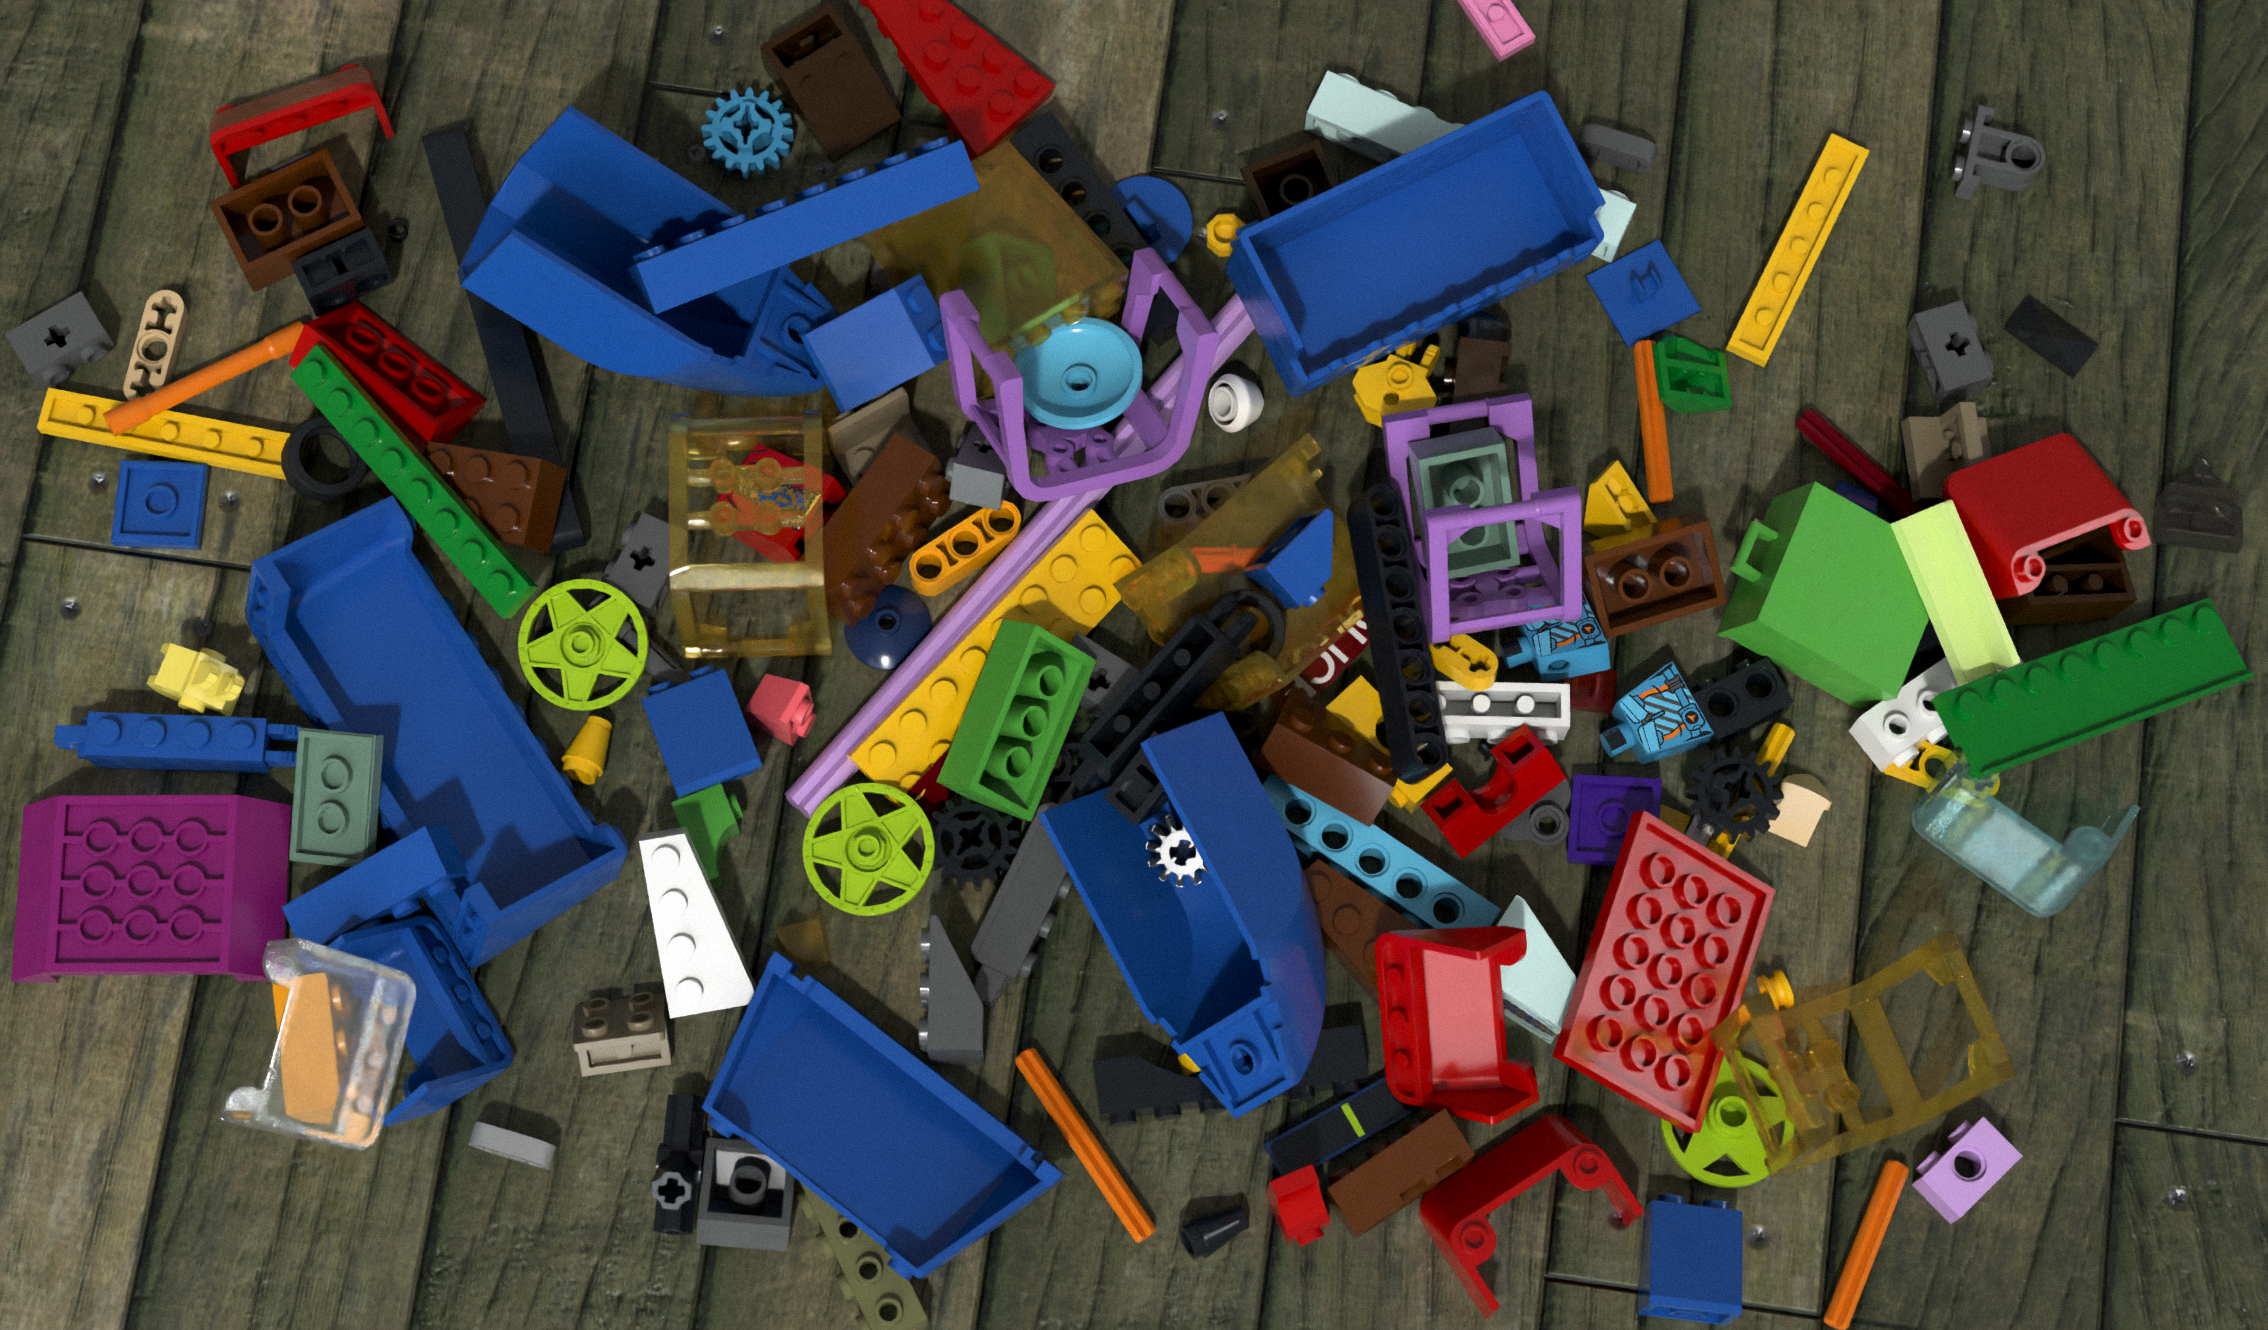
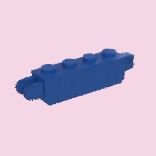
M88 711V718H82L81 725H56L54 744L59 749L77 750V757L79 759H88L94 766L102 768L266 774L271 772V767H296L297 753L294 751H273L274 740L298 741V728L304 727L270 724L267 718Z

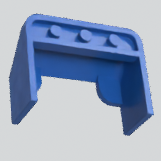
M418 916L341 934L300 971L302 976L323 972L328 974L336 972L344 988L350 994L362 999L378 996L419 1070L412 1072L404 1080L403 1090L406 1098L382 1118L385 1127L440 1110L497 1077L513 1062L512 1048L445 929L431 917Z

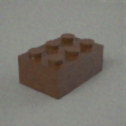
M327 148L208 202L253 292L295 274L290 262L366 228Z
M428 441L425 459L503 547L549 554L567 471L566 468L539 458ZM414 518L416 523V529L425 531L423 527Z
M1694 511L1582 544V591L1606 639L1728 603L1709 520Z

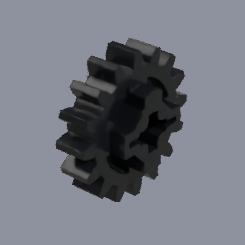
M1735 746L1730 757H1726L1721 748L1717 749L1713 755L1714 762L1703 757L1698 764L1702 772L1693 770L1688 778L1696 786L1688 787L1685 792L1686 798L1695 800L1687 812L1689 815L1700 814L1702 818L1697 828L1701 830L1708 825L1712 827L1711 839L1716 840L1721 833L1727 834L1729 844L1734 845L1739 834L1743 835L1747 843L1752 842L1755 838V829L1765 834L1771 827L1767 819L1776 821L1780 814V811L1772 805L1780 804L1784 799L1783 793L1773 791L1780 783L1781 778L1780 776L1769 777L1767 775L1772 765L1770 761L1761 765L1755 763L1757 758L1756 751H1752L1747 758L1741 757L1739 747ZM1725 769H1737L1735 773L1725 776L1717 773ZM1752 777L1760 786L1762 793L1756 790ZM1738 782H1741L1738 790L1740 792L1738 800L1734 802L1729 810L1727 806L1730 802V791L1735 788ZM1706 798L1712 800L1717 812L1716 814L1710 808ZM1742 815L1749 818L1754 816L1752 819L1744 822H1731L1733 818Z
M962 796L961 800L962 805L957 807L948 799L945 801L947 810L945 815L937 811L932 813V819L937 825L932 827L936 845V856L932 871L943 868L941 882L946 884L954 877L957 879V888L960 891L964 889L967 882H973L976 892L981 891L982 880L988 879L993 886L998 885L997 872L1001 871L1007 874L1011 865L1006 859H1014L1018 851L1017 848L1010 844L1020 841L1019 831H1008L1014 824V817L1006 815L1001 818V811L986 807V805L978 802L977 804H971L970 799ZM967 816H978L975 820H959ZM995 827L999 831L1002 840L1000 851L989 840ZM944 835L954 844L948 859L942 849ZM975 836H979V848L972 845L968 850H964V838L972 840ZM982 864L983 866H985L983 868L976 870L966 869L968 866Z

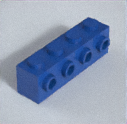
M428 825L423 826L282 906V909L302 954H320L341 934L383 925L382 922L392 916L401 918L417 911L420 908L418 903L420 900L429 895L431 898H437L451 892L456 888L454 881L469 873L448 826Z

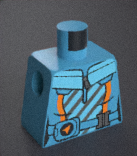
M1583 591L1581 619L1564 623L1554 619L1518 625L1520 637L1499 644L1503 660L1508 669L1531 661L1539 680L1543 682H1551L1611 669L1608 642ZM1550 603L1529 606L1528 609L1550 606Z
M1672 661L1615 704L1612 715L1617 725L1600 733L1599 737L1603 748L1610 757L1631 748L1638 762L1641 765H1645L1700 748L1709 742L1714 733Z

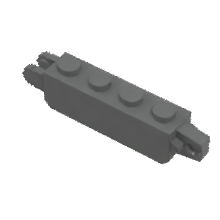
M1071 783L1057 804L1050 802L1039 807L970 947L975 969L979 970L975 978L976 983L973 986L984 1009H990L992 1006L995 1007V1003H998L997 999L1001 997L1007 984L1016 987L1021 976L1026 979L1029 978L1039 956L1033 950L1040 937L1045 939L1049 937L1056 923L1058 915L1052 913L1059 897L1066 900L1074 886L1066 867L1038 817L1044 811L1086 796L1073 783Z

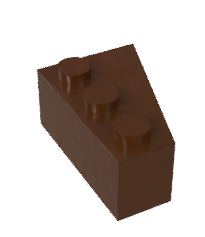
M1294 684L1269 724L1253 761V764L1368 827L1372 825L1398 779L1392 768L1389 756L1377 749Z
M1445 1108L1430 1119L1424 1116L1404 1130L1406 1135L1393 1144L1387 1140L1366 1154L1369 1160L1355 1170L1350 1164L1328 1179L1332 1185L1326 1189L1324 1195L1353 1240L1359 1238L1467 1167L1476 1155Z

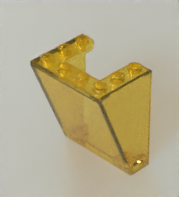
M1008 141L971 161L981 188L980 190L863 234V242L894 287L921 273L939 309V298L946 292L962 289L979 313L981 334L994 352L1005 350L1013 363L1018 350L1027 345L1031 348L1039 346L1052 335V330L1064 323L1066 326H1072L1084 317L1097 318L1110 323L1115 322L1129 273L1121 260ZM971 350L976 397L981 400L985 397L988 400L995 399L993 381L981 367L980 362Z
M1309 433L1282 449L1113 583V586L1120 593L1124 604L1133 610L1147 628L1150 638L1163 648L1191 616L1199 612L1205 616L1211 604L1223 594L1238 589L1260 592L1243 571L1303 513L1327 507L1333 513L1332 577L1323 585L1326 592L1308 608L1302 605L1296 610L1293 608L1281 610L1286 625L1285 642L1276 660L1261 652L1270 639V626L1267 618L1261 611L1251 606L1237 607L1234 613L1231 614V617L1219 629L1223 633L1245 612L1252 611L1259 620L1253 631L1238 646L1242 650L1238 657L1243 658L1229 665L1200 697L1204 708L1239 712L1284 688L1364 616L1349 529L1314 484L1323 475L1321 470L1317 468L1309 473L1307 468L1308 461L1321 451Z

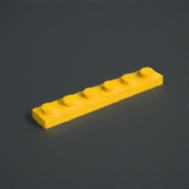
M1831 133L1725 350L1761 367H1765L1870 150Z
M48 388L37 424V429L40 433L286 480L282 471L281 452L287 438L291 435L289 433L165 410L153 416L149 421L114 437L104 420L103 413L126 402Z

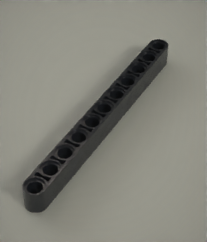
M463 125L421 136L459 266L487 208ZM466 289L514 455L543 459L564 468L522 323ZM567 475L565 476L549 554L543 553L545 558L587 546Z

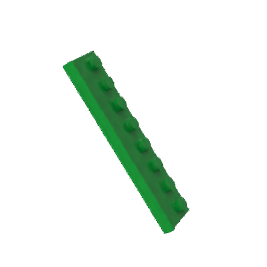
M2209 597L1942 692L1931 701L1954 747L1960 746L1972 768L1968 771L1971 780L1975 778L1981 780L2243 683L2254 677L2255 674L2253 671H2248Z

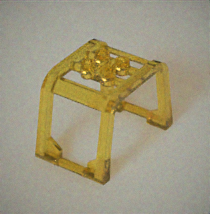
M823 410L805 411L804 417L692 419L690 413L671 414L669 426V575L671 599L684 659L833 655V633L824 573L823 457H831V447L828 435L829 427ZM760 443L773 450H786L787 456L790 458H804V466L781 467L773 458H762L755 465H734L728 460V451L753 450ZM689 460H715L709 469H689ZM804 484V509H781L777 503L770 500L759 503L760 500L756 488L770 493L777 491L782 485ZM712 486L715 491L723 494L734 490L733 498L737 508H734L728 502L721 501L715 503L709 511L689 512V487ZM782 527H805V562L689 564V530L712 529L719 536H729L735 531L759 530L764 535H774ZM806 589L810 621L788 626V639L728 640L726 628L698 623L692 592Z
M1953 931L1934 937L1906 956L1854 986L1777 1012L1769 992L1750 998L1737 1007L1710 1033L1716 1049L1724 1052L1768 1156L1764 1159V1162L1772 1178L1809 1167L1919 1127L2017 1077L2001 1041V1036L1997 1032L1974 980L1972 970L1966 962ZM1923 970L1941 987L1954 981L1956 982L1980 1037L1978 1041L1968 1046L1970 1077L1925 1102L1922 1101L1877 997ZM1849 1009L1894 1112L1893 1116L1865 1125L1857 1106L1860 1100L1859 1088L1849 1079L1841 1061L1842 1049L1838 1042L1827 1037L1820 1021L1822 1018ZM1801 1025L1804 1026L1812 1045L1805 1055L1806 1063L1811 1069L1803 1073L1805 1067L1804 1060L1798 1053L1789 1049L1785 1039L1787 1036L1786 1030ZM1759 1040V1045L1762 1047L1769 1064V1077L1773 1082L1777 1083L1787 1106L1785 1111L1786 1117L1790 1123L1795 1125L1798 1132L1796 1136L1783 1146H1780L1739 1050V1046ZM1826 1090L1823 1095L1824 1105L1833 1113H1841L1848 1132L1834 1137L1830 1136L1821 1115L1822 1103L1816 1095Z

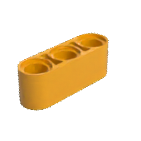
M1006 500L1000 511L983 507L918 549L910 559V577L914 589L924 596H936L997 558L1021 532V514L1018 508ZM999 518L1008 519L1013 523V526L1005 532L995 531L990 525ZM963 541L972 542L977 546L976 551L970 555L958 554L954 549L955 546ZM925 565H935L941 569L940 574L932 579L923 578L918 572Z

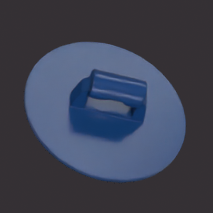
M1139 176L1123 180L1109 189L1148 246L1157 252L1167 266L1183 253L1192 234L1193 219L1186 198L1175 186L1159 178ZM1107 223L1097 225L1092 231L1093 238H1104L1109 233L1111 225ZM1125 256L1120 258L1115 267L1128 271L1132 267L1133 257Z

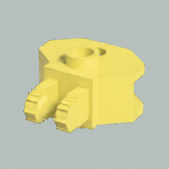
M163 643L160 652L165 655L158 674L149 676L146 684L159 694L178 702L179 707L191 713L231 717L246 682V679L238 673L239 670L225 664L226 656L214 650L201 648L200 652H196L172 643Z

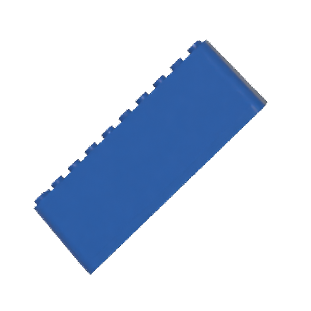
M392 495L253 561L245 605V617L253 636L313 728L384 735L377 828L388 845H392L423 826H448L469 874L454 881L456 888L451 892L437 898H431L429 895L424 900L438 922L445 929L461 958L470 968L474 969L617 879L628 854V843L624 834L617 826L611 827L606 822H601L597 825L590 810L586 807L581 808L573 796L574 789L569 778L564 772H558L550 761V752L546 743L541 737H534L527 726L524 710L517 701L511 702L503 690L504 684L499 672L492 665L488 667L480 655L481 650L476 637L472 632L464 631L457 620L458 615L454 604L447 596L442 597L435 587L434 576L429 566L424 561L419 562L412 552L413 532L416 531L415 520L405 507L401 508Z

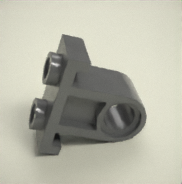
M1979 105L1971 119H1964L1960 130L1958 142L1964 143L1965 146L1963 155L1956 156L1951 171L1950 180L1957 181L1954 197L1971 200L1980 183L2010 191L2027 189L2034 182L2045 162V151L2042 145L2029 136L1988 127L1994 117L1995 108ZM2012 159L2023 161L2027 165V169L2017 167Z

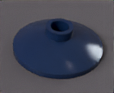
M895 586L884 587L876 598L872 612L865 619H860L854 629L847 625L844 626L845 638L853 655L863 664L884 671L897 670L932 629L930 615L924 603L912 592ZM889 617L894 619L896 622L895 626L890 630L882 629L879 623L883 618Z

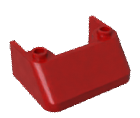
M1551 1114L1539 1119L1428 1191L1420 1202L1419 1218L1485 1320L1501 1307L1476 1270L1477 1266L1490 1258L1496 1248V1234L1486 1219V1215L1559 1168L1568 1182L1577 1189L1589 1191L1601 1187L1627 1227L1645 1213L1606 1153L1576 1125L1562 1115Z

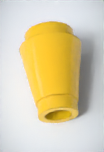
M589 716L586 723L582 726L561 759L564 764L562 772L569 779L581 784L591 785L595 783L597 777L603 775L612 724L609 721L597 716Z

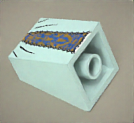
M1516 895L1496 925L1526 930L1527 951L1525 957L1520 962L1511 966L1500 965L1504 1015L1551 1044L1556 1035L1560 1034L1578 979L1526 901Z

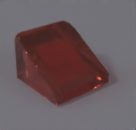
M1613 669L1564 679L1563 684H1570V710L1612 714L1617 687V673Z

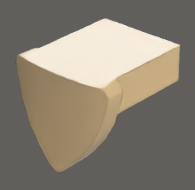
M1793 774L1784 778L1779 786V790L1784 794V799L1780 804L1775 805L1780 814L1776 821L1768 819L1771 826L1768 831L1806 847L1823 810H1829L1832 799L1827 789L1813 775Z

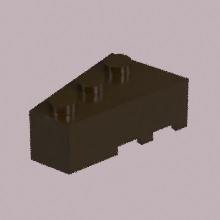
M1460 337L1453 366L1445 365L1442 391L1450 392L1448 405L1506 396V368L1509 357H1511L1512 343ZM1488 417L1438 424V431L1445 432L1446 436L1489 427Z
M2107 524L2088 534L2078 536L2060 547H2054L2039 554L2038 556L2044 560L2046 571L2036 589L2021 596L1995 600L2005 625L2108 621L2137 601L2123 551L2113 540L2109 525Z

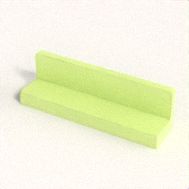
M1949 499L1891 523V528L1958 686L1968 684L1996 671L2019 664L2020 658L1953 501Z

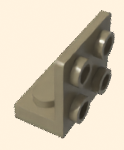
M900 387L895 391L890 389L872 398L870 405L857 412L849 410L840 414L832 421V426L828 428L832 456L852 489L895 433L932 453L910 416L908 394L904 387Z

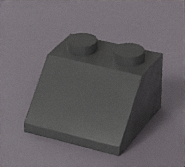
M707 1137L696 1244L788 1252L795 1177L749 1141Z

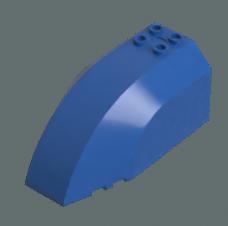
M570 105L519 157L487 206L457 270L461 286L570 353L593 365L618 373L719 395L763 398L793 396L819 391L823 388L824 381L800 337L840 316L839 312L810 282L804 285L789 269L791 262L655 315L641 308L625 268L635 265L634 255L662 244L666 252L676 249L674 240L701 229H705L707 237L717 233L714 225L741 214Z
M1221 711L1146 739L1140 743L1169 797L1154 818L1137 826L1133 825L1103 798V795L1110 786L1044 811L1038 817L1143 1014L1153 1025L1160 1023L1174 1039L1171 1046L1180 1056L1186 1053L1201 1070L1198 1077L1234 1118L1237 1119L1295 1086L1303 1077L1312 1059L1321 1032L1326 998V964L1316 907L1293 842L1224 713ZM1169 813H1173L1176 816L1178 824L1183 823L1195 847L1189 848L1190 841L1181 839L1177 847H1172L1173 852L1179 850L1178 857L1187 858L1190 851H1196L1197 849L1210 873L1207 874L1199 869L1202 877L1201 884L1195 885L1189 874H1185L1183 887H1176V873L1171 872L1168 879L1162 881L1159 879V875L1165 865L1150 867L1148 864L1149 858L1159 853L1146 849L1147 840L1159 839L1152 832V827L1157 823L1169 830L1166 824V815Z

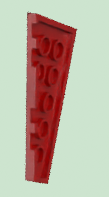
M858 0L862 6L868 7L877 19V28L884 38L889 37L896 46L898 58L931 104H936L947 119L946 126L952 135H958L967 148L968 157L973 165L1053 95L1056 85L947 0Z

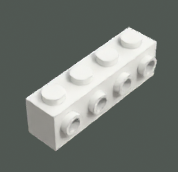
M1943 658L1901 687L1896 699L1881 701L1862 714L1850 728V734L1881 772L1893 763H1895L1898 769L1905 766L1920 753L1917 747L1921 743L1928 740L1931 745H1934L1948 735L1931 701L1938 694L1959 687L1947 658ZM2020 658V663H2019V664H2016V665H2014V666H2012V667H2015V666L2024 664V662H2023L2022 659ZM2009 667V668H2006V669H2002V670L1996 671V672H1994V673H1992V674H1989V675H1987V676H1990V675L1996 674V673H1998V672H2001V671L2010 669V668H2012V667Z
M1435 681L1447 743L1463 744L1469 742L1470 738H1487L1488 743L1497 745L1525 723L1545 746L1557 744L1558 740H1564L1570 728V684L1494 682L1493 686L1487 690L1471 691L1455 681Z

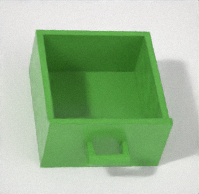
M1816 481L1773 497L1762 524L1754 521L1750 522L1734 559L1731 570L1740 577L1716 634L1722 638L1728 637L1764 658L1768 656L1771 662L1856 709L1878 704L1881 701L1896 699L1930 617L1890 523Z

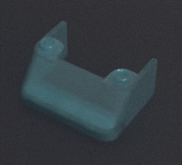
M1959 746L1953 747L1912 811V824L1915 831L1921 837L2036 917L2046 918L2062 911L2103 867L2141 808L2132 803L2108 816L2100 830L2090 826L2080 827L2072 831L2064 843L2060 844L1990 794L1998 782L2000 773L1981 780H1977V778L1971 780L1968 771L1972 768Z

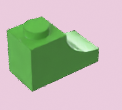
M719 783L671 802L680 827H686L713 890L723 886L719 869L722 851L732 836L740 834L736 820L744 817L735 793L726 796L722 784Z

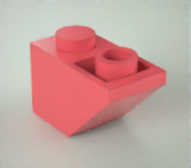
M765 674L744 710L747 723L792 747L799 736L805 738L809 734L817 717L813 713L815 710L808 685Z

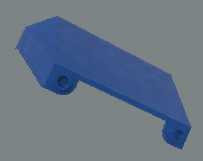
M777 951L772 954L702 1106V1109L711 1115L707 1123L728 1139L733 1133L747 1139L882 1245L885 1252L891 1256L887 1263L888 1266L907 1280H910L913 1275L918 1279H925L1055 1187L1067 1175L1054 1163L1050 1164L1045 1159L1040 1164L1039 1162L1044 1154L826 984L808 974L804 979L797 976L794 972L799 966Z

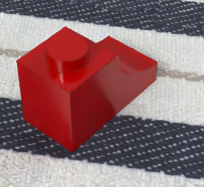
M1310 1164L1270 1181L1265 1195L1286 1245L1298 1241L1299 1246L1303 1247L1325 1237L1322 1230L1328 1228L1331 1220L1321 1195L1319 1178L1313 1165Z

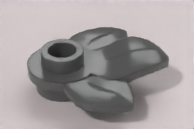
M1564 779L1500 829L1498 833L1502 837L1514 842L1531 839L1535 844L1542 847H1554L1562 843L1569 833L1570 825L1568 815L1565 812L1572 796L1567 779ZM1544 819H1552L1556 823V828L1551 833H1544L1539 828L1540 822Z

